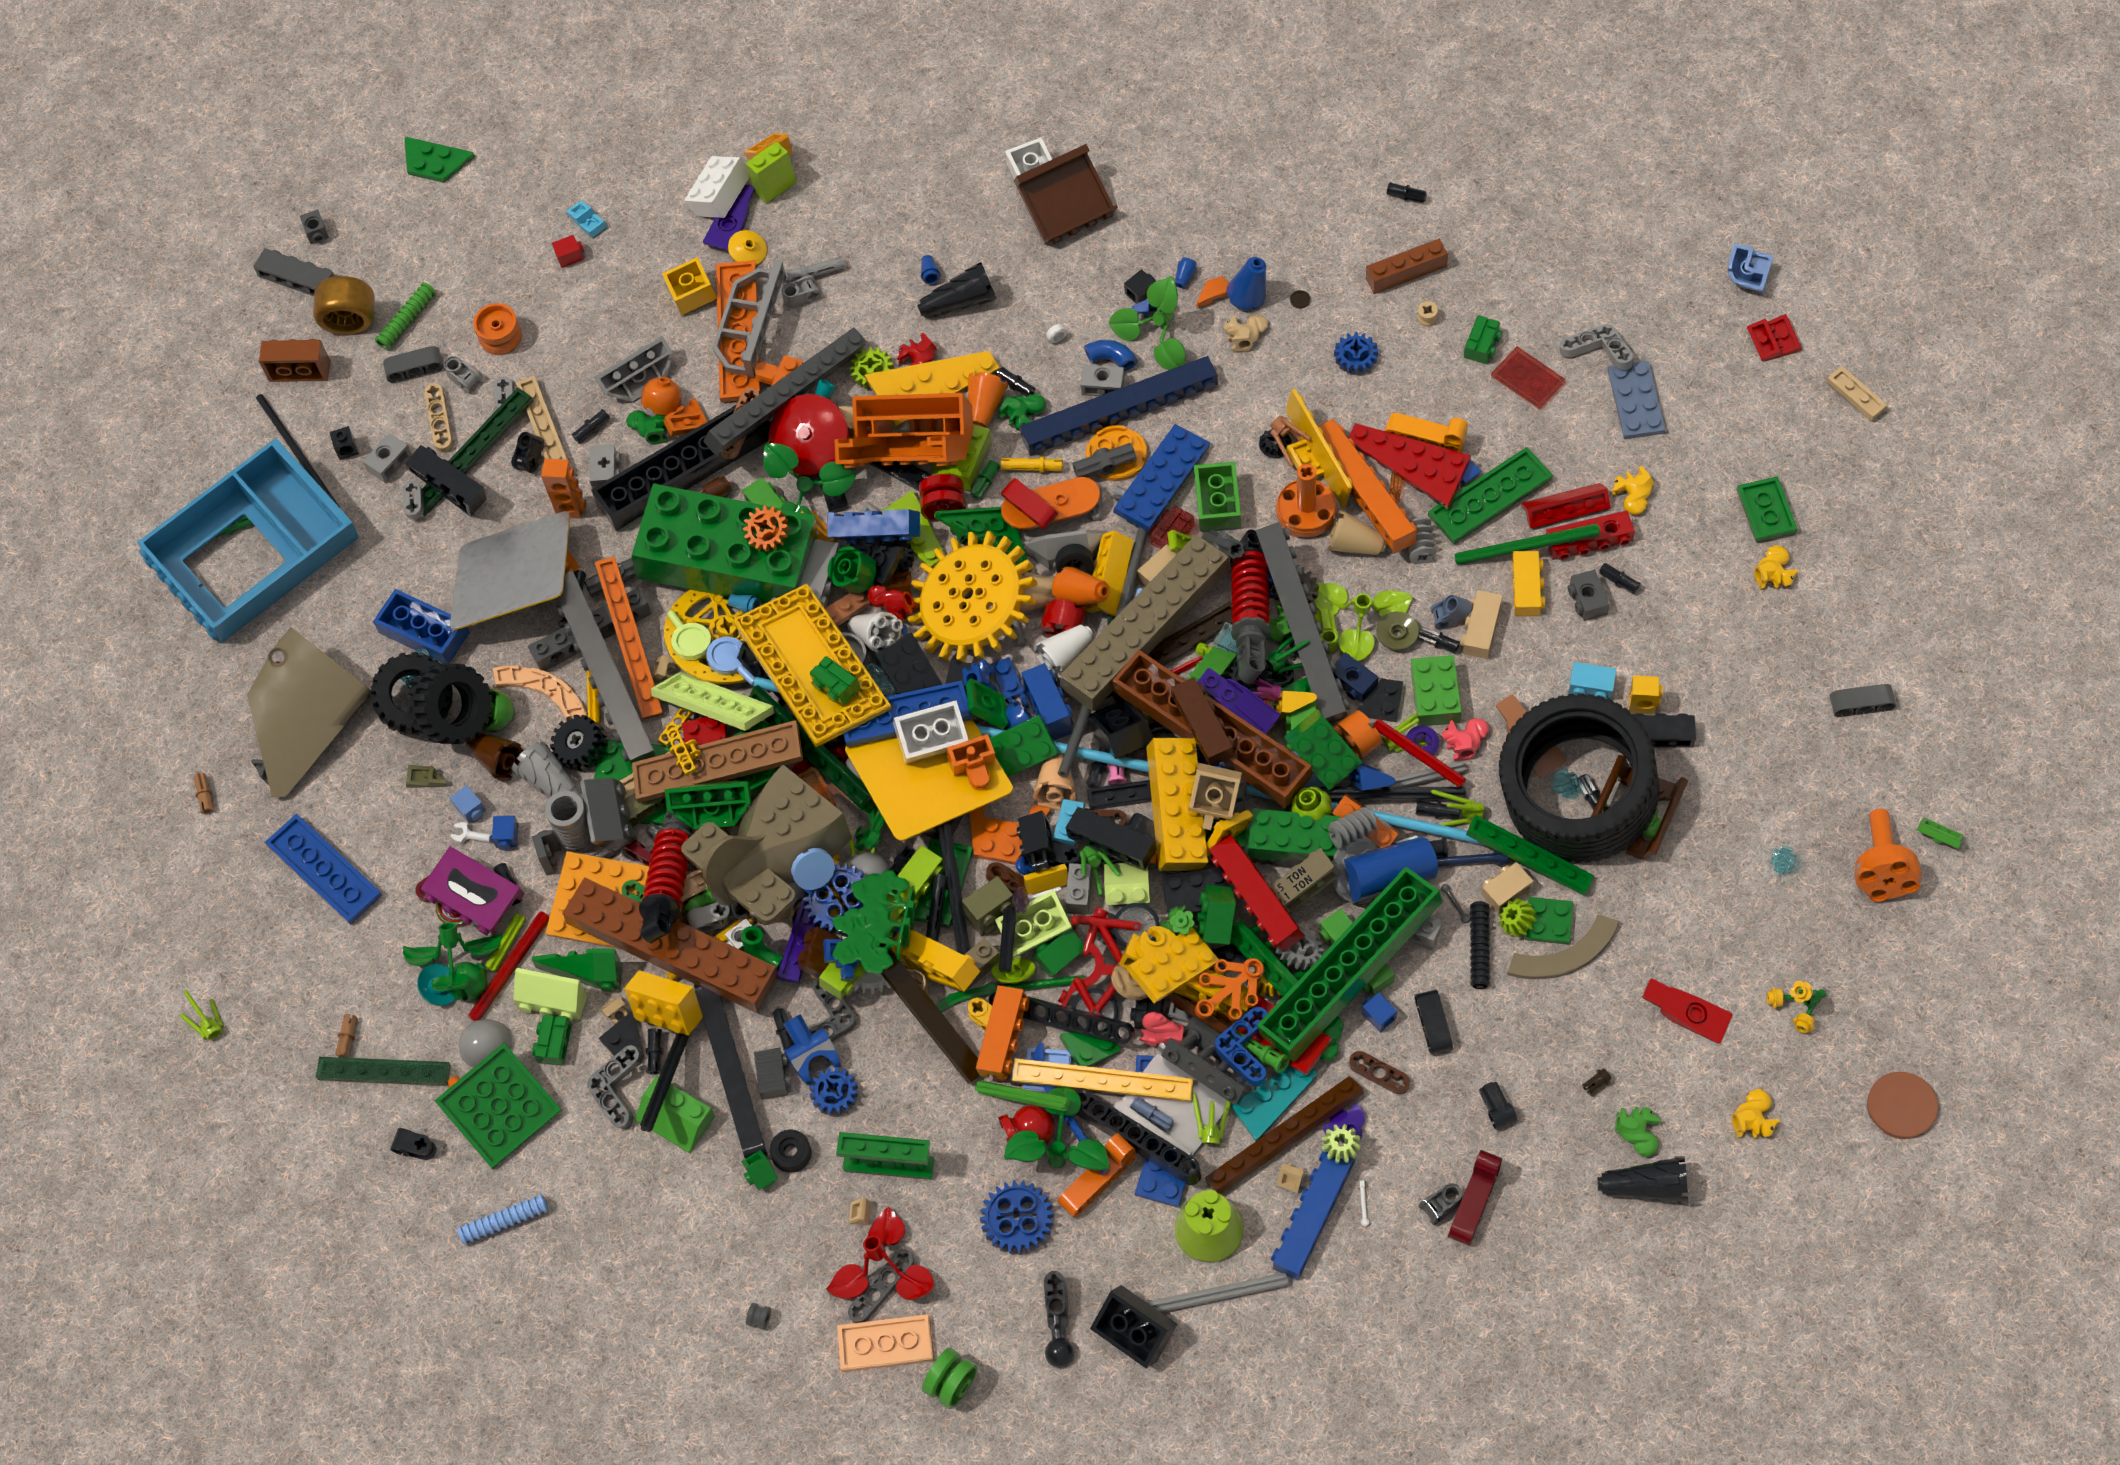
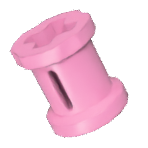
M1107 764V768L1110 771L1108 785L1127 783V778L1124 775L1125 767Z

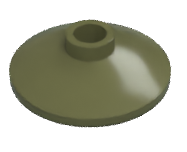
M1391 612L1379 620L1376 634L1381 644L1392 650H1404L1416 642L1419 635V627L1411 615L1404 612ZM1395 632H1400L1401 635H1400V636H1395L1394 633H1395Z

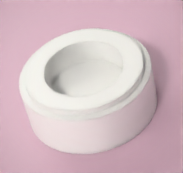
M1057 324L1047 331L1046 337L1050 343H1057L1064 339L1067 331L1062 324Z

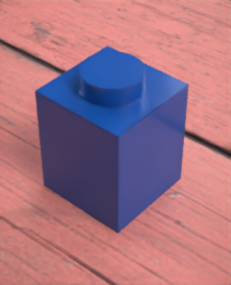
M515 815L493 816L492 841L496 848L509 850L511 847H517L519 823Z
M1377 993L1374 997L1369 996L1362 1004V1015L1380 1033L1397 1019V1010L1380 993Z

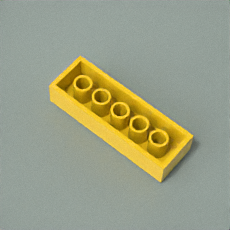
M1153 738L1146 748L1158 870H1202L1208 863L1205 829L1202 828L1204 818L1200 816V813L1188 810L1198 768L1196 741L1194 738Z

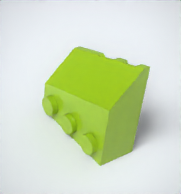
M973 424V433L966 459L958 460V464L936 466V462H933L932 475H955L964 482V490L971 492L992 443L990 429Z

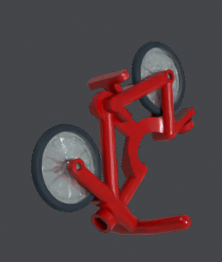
M1131 903L1122 907L1114 919L1108 918L1109 912L1100 907H1096L1093 916L1078 914L1072 916L1070 920L1072 930L1077 929L1079 924L1089 925L1083 954L1085 956L1092 954L1095 960V968L1093 973L1085 979L1080 977L1074 978L1069 990H1063L1058 1002L1062 1003L1061 1005L1066 1006L1070 996L1075 991H1078L1079 995L1074 1000L1072 1008L1117 1020L1118 1006L1113 998L1117 991L1113 984L1106 991L1101 989L1087 990L1089 986L1099 980L1101 975L1112 976V972L1116 965L1104 964L1103 956L1099 948L1094 945L1097 930H1099L1116 962L1119 963L1123 954L1108 928H1113L1118 942L1126 947L1133 933L1140 936L1143 931L1147 932L1150 927L1160 926L1158 916L1154 910L1141 903ZM1148 934L1150 940H1156L1153 936ZM1079 1016L1077 1019L1078 1025L1081 1028H1086L1087 1020ZM1099 1022V1031L1108 1032L1107 1024Z

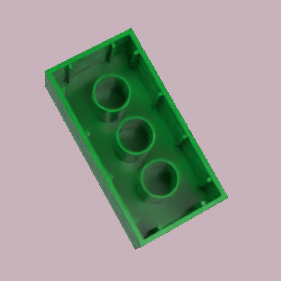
M653 483L631 555L636 579L730 597L731 594L755 595L760 599L761 604L768 603L773 597L778 598L799 587L814 540L817 539L815 515L776 508L777 511L780 510L784 514L783 517L788 519V522L785 523L790 527V530L785 531L788 538H782L781 540L784 544L777 543L776 550L769 547V552H766L762 547L761 551H758L744 537L747 533L743 531V528L748 526L744 520H750L749 513L755 514L757 507L762 511L764 505ZM776 519V527L779 528V524ZM754 529V536L757 539V531Z

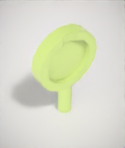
M674 610L669 611L667 616L677 628L671 638L674 653L679 658L685 660H697L706 655L708 646L712 643L708 629L698 623L683 624Z

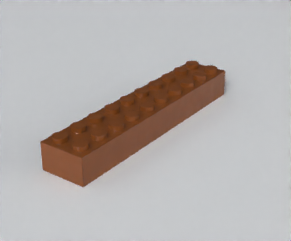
M1138 650L1112 680L1113 691L1181 738H1193L1171 696V687L1185 680ZM1204 695L1207 701H1212L1216 710L1214 712L1216 718H1221L1225 726L1224 732L1226 736L1230 735L1235 745L1233 757L1219 764L1229 770L1242 772L1241 779L1286 808L1293 797L1298 794L1312 777V765L1209 696Z
M584 877L562 913L566 924L758 1013L777 980L776 966L679 921L671 924L669 934L654 943H648L641 934L644 919L639 913L640 903Z

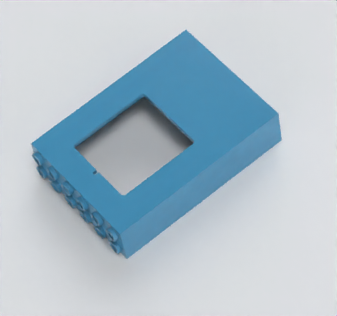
M275 438L137 543L141 548L138 552L144 558L143 560L150 569H154L157 577L168 585V589L175 597L178 596L184 608L188 612H192L193 617L200 626L203 625L206 628L208 635L213 640L217 638L222 644L359 537L353 522L279 440ZM242 516H246L285 559V563L230 605L222 607L184 564V560Z

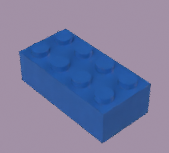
M397 589L393 591L373 620L378 633L422 654H426L441 663L451 662L470 633L468 627L452 630L450 627L451 614Z

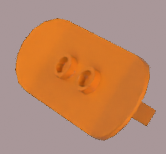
M1086 477L1072 478L1032 489L1036 495L1057 511L1058 516L1050 524L1087 514L1095 508L1100 499L1098 485ZM1006 499L1004 500L1001 514L1005 522L1010 526L1022 530L1039 527Z

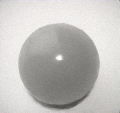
M871 852L855 854L846 862L849 865V870L856 866V874L862 870L864 872L863 878L872 873L882 874L885 870L889 871L891 868L882 856ZM841 879L842 887L847 885L848 880ZM856 897L851 898L852 900L859 902V900Z
M492 1019L474 1021L464 1029L460 1036V1055L467 1065L474 1068L502 1043H505L511 1049V1036L506 1027L498 1021Z

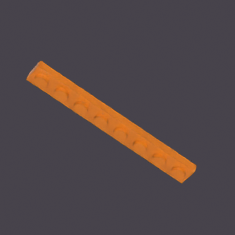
M615 556L596 561L595 566L642 719L645 720L662 715L663 712L659 698L653 697L651 694V688L655 685Z

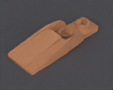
M1513 694L1496 704V708L1507 722L1506 730L1510 733V729L1513 725H1516V721L1522 718L1527 710H1524ZM1554 746L1542 755L1534 765L1533 770L1538 777H1543L1566 762L1567 759L1559 748Z

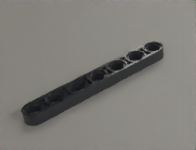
M996 992L992 993L989 997L990 1005H993ZM1027 996L1029 998V1007L1027 1011H1024L1023 1018L1119 1044H1126L1135 1036V1029L1128 1022ZM1038 1005L1045 1008L1046 1015L1044 1017L1037 1015L1036 1008ZM1058 1011H1063L1066 1014L1067 1019L1064 1023L1057 1019L1056 1014ZM1079 1016L1087 1020L1086 1028H1081L1078 1025L1077 1019ZM1099 1022H1104L1107 1024V1033H1101L1099 1031ZM1121 1027L1128 1030L1129 1037L1127 1039L1120 1037L1119 1029Z

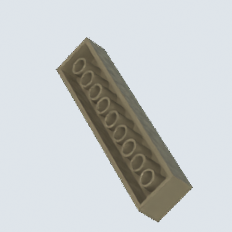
M1196 534L1060 674L1061 689L1088 709L1094 711L1113 692L1112 680L1134 654L1140 650L1148 655L1229 570V557Z

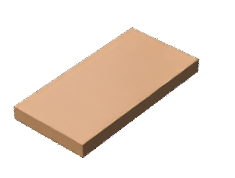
M929 1314L837 1325L841 1372L934 1361Z

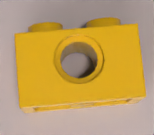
M1633 675L1629 692L1630 713L1655 715L1656 707L1660 708L1663 695V685H1659V677Z

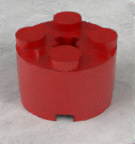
M1052 599V603L1046 601L1040 628L1046 632L1045 636L1049 638L1078 625L1084 626L1087 611L1083 606L1080 609L1075 607V603L1068 600Z

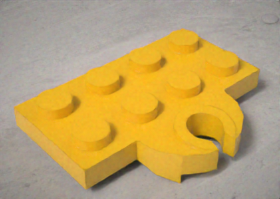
M1152 926L1147 932L1143 931L1135 946L1140 959L1130 964L1127 971L1155 1004L1214 967L1219 959L1207 944L1203 942V939L1193 927L1190 928L1188 934L1182 935L1180 933L1176 936L1169 929L1161 926ZM1148 934L1153 936L1157 942L1150 940Z

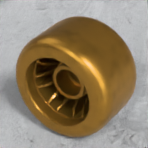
M334 276L321 281L314 292L313 316L315 322L325 331L339 335H353L367 330L374 320V291L363 280L350 276Z

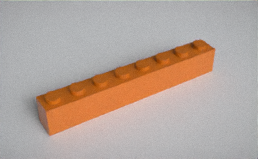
M1334 419L1317 426L1322 429L1327 444L1331 445L1336 460L1341 462L1346 477H1349L1352 481L1351 495L1394 554L1415 544L1416 534L1418 533L1415 524L1408 521L1403 508L1399 509L1394 496L1388 494L1384 482L1377 479L1374 469L1366 464L1363 454L1357 452L1353 440L1346 437L1343 427L1338 425Z

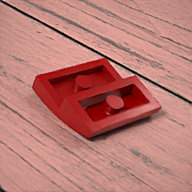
M1787 314L1768 322L1765 318L1746 326L1761 361L1775 359L1802 350Z

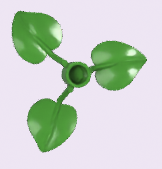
M1169 276L1154 282L1147 290L1148 302L1151 306L1157 307V311L1153 316L1138 321L1139 315L1136 310L1122 308L1116 311L1109 320L1111 329L1119 338L1125 341L1135 340L1140 335L1141 329L1139 325L1153 321L1157 326H1163L1160 337L1161 345L1156 346L1153 352L1157 363L1167 370L1184 365L1186 360L1184 346L1179 340L1168 338L1164 341L1167 328L1170 326L1168 323L1173 320V311L1178 304L1177 287L1173 276Z

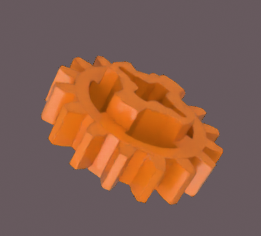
M764 505L762 511L757 507L755 514L749 513L751 519L744 520L748 526L744 527L743 531L747 533L744 537L752 547L755 546L758 551H761L763 547L766 552H769V547L776 550L777 543L784 544L781 539L788 538L785 531L790 530V527L785 524L788 522V519L783 517L784 514L780 510L777 511L774 506L769 510ZM776 519L778 521L779 528L776 527ZM754 529L757 531V539L754 536Z

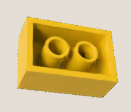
M638 970L624 988L633 1016L640 1022H647L676 1033L690 1035L703 1018L693 986Z

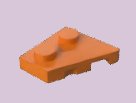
M696 398L691 399L688 405L685 407L683 405L680 406L675 412L669 413L664 418V424L671 437L685 435L707 422Z

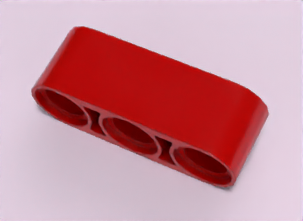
M1013 478L1000 493L1010 504L1043 530L1058 516L1057 511L1016 478Z

